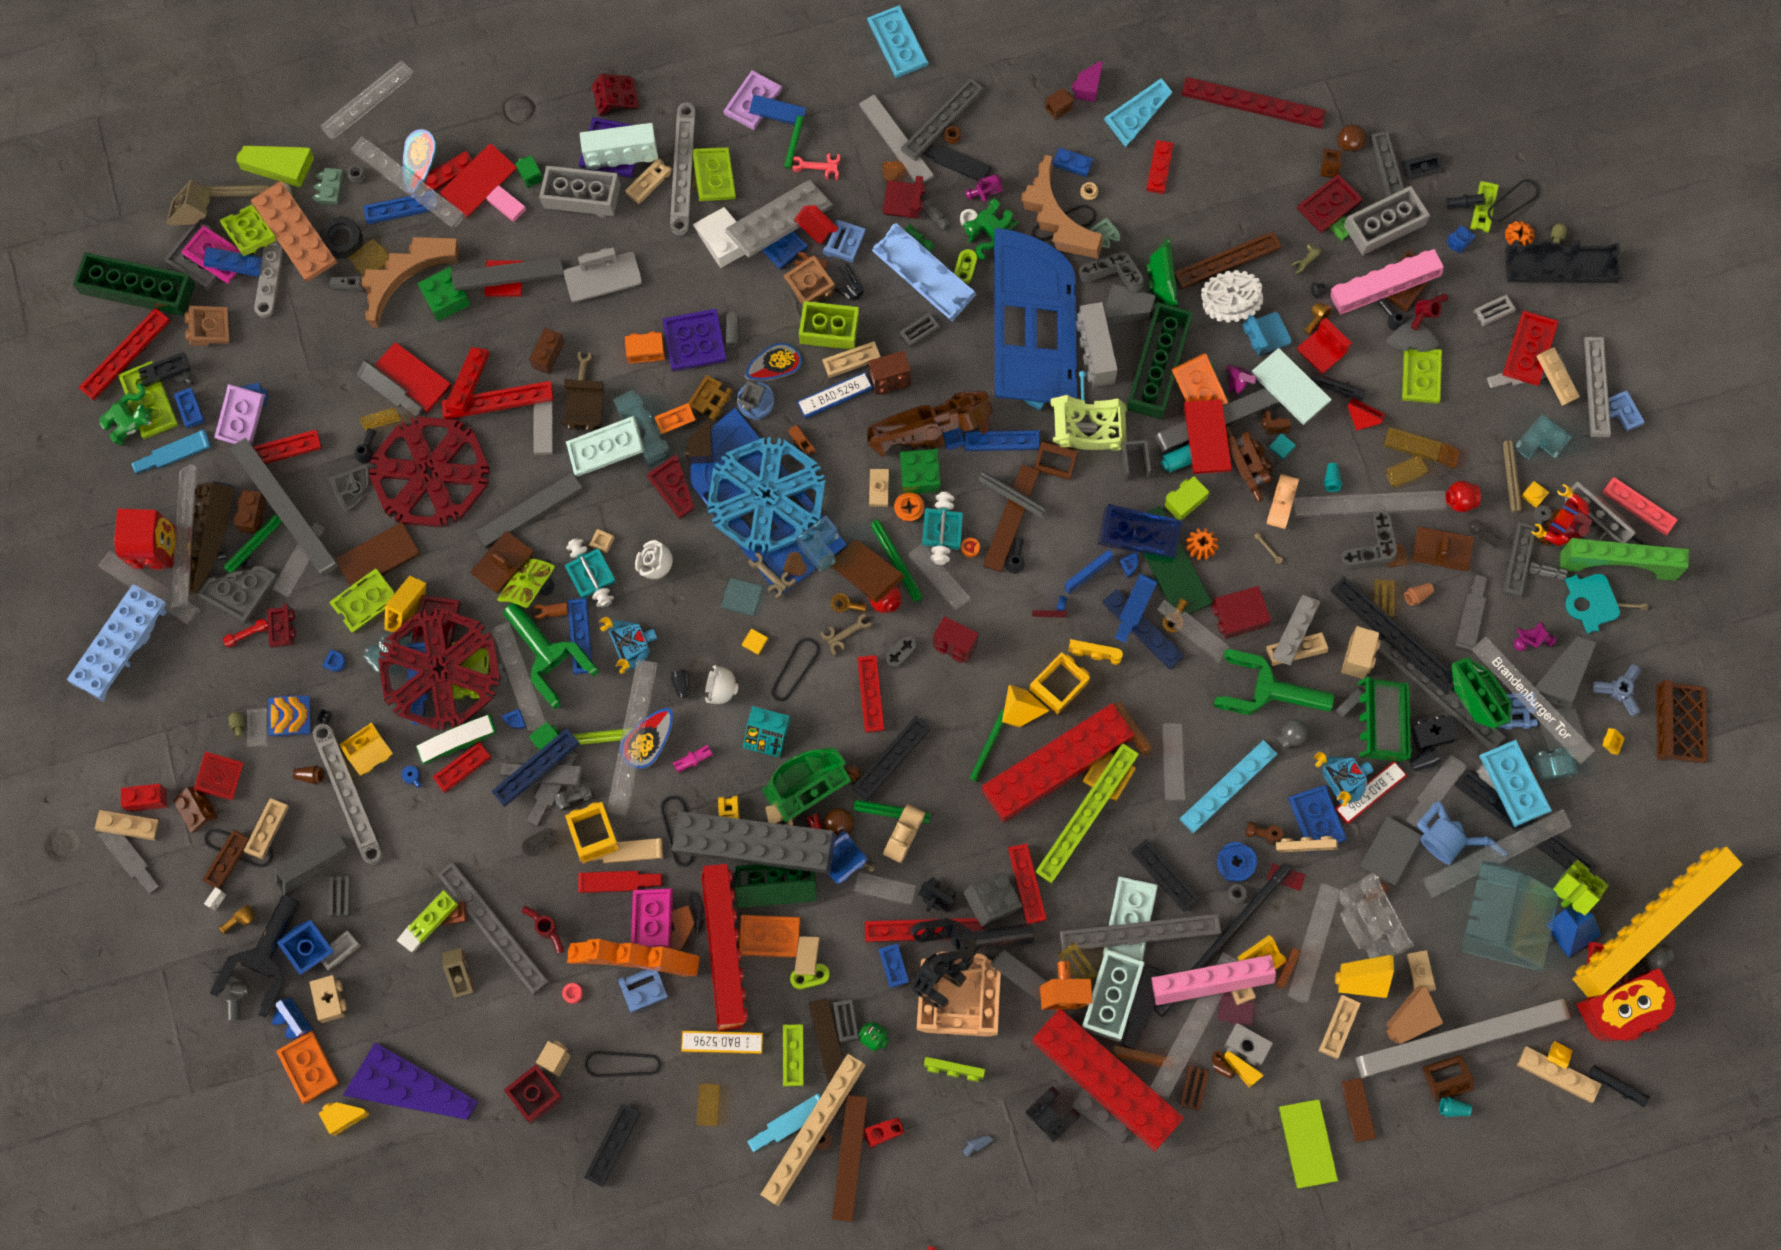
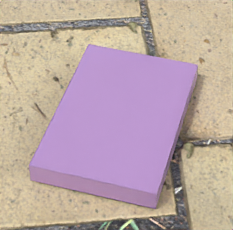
M751 70L724 109V115L755 130L763 117L749 113L753 94L775 100L782 91V86Z
M228 384L214 438L236 444L246 437L252 445L265 394Z

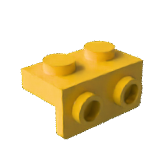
M1270 935L1237 957L1239 961L1271 955L1275 969L1287 961L1279 952L1274 939Z

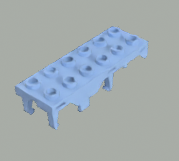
M897 223L893 224L886 237L881 239L878 244L876 243L872 251L953 322L977 294Z
M132 584L67 680L72 685L86 690L89 694L104 702L107 690L124 665L130 667L131 662L128 660L133 652L141 648L143 644H146L151 637L150 633L154 629L155 621L159 614L162 616L166 615L167 611L164 608L166 602Z

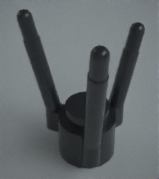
M845 264V268L852 280L838 266V270L849 284L845 287L846 292L835 286V290L847 300L851 298L853 301L857 300L864 293L863 287L859 284L848 264Z

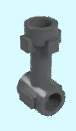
M584 786L581 787V792L569 796L567 792L556 794L555 802L557 808L560 811L571 808L570 803L582 799L585 802L590 801L593 795L590 787L586 788Z

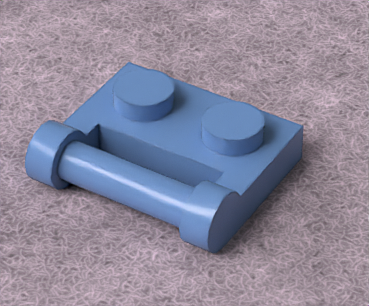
M835 220L834 224L839 230L832 232L829 242L824 247L822 253L829 257L833 256L853 263L866 229L841 220ZM841 230H845L838 250L834 249Z
M646 969L625 979L624 977L618 979L631 1013L668 998L658 971ZM653 975L655 981L629 991L628 985Z

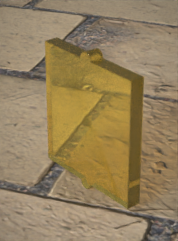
M374 239L348 257L354 264L356 271H360L363 276H365L366 269L380 270L385 266L386 260H389L384 247H380Z

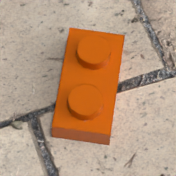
M690 403L654 417L661 434L696 421Z

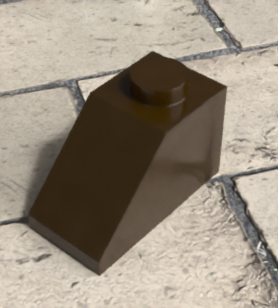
M710 420L705 421L688 439V446H685V455L689 457L690 464L713 462Z

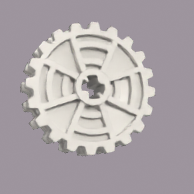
M1235 270L1233 273H1230V271H1226L1225 274L1219 273L1216 278L1211 277L1209 279L1210 282H1206L1201 290L1205 313L1207 315L1210 314L1212 319L1217 318V321L1220 322L1222 320L1238 322L1241 318L1245 320L1249 315L1253 316L1255 310H1260V305L1263 304L1260 280L1255 278L1253 274L1248 275L1246 271L1239 273V270Z

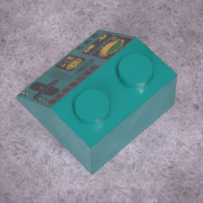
M752 706L746 726L743 748L780 758L791 723L790 716Z

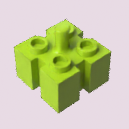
M1577 859L1562 875L1553 890L1558 897L1564 899L1561 902L1562 907L1568 908L1572 904L1575 911L1585 916L1600 900L1609 885L1597 875L1591 874L1589 872L1590 869Z

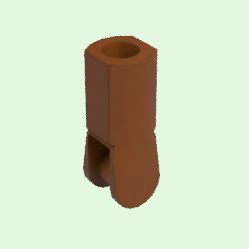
M795 425L788 430V433L801 452L807 456L811 453H816L815 448L799 425ZM805 444H807L808 447H806L805 449H803L802 446L805 445Z

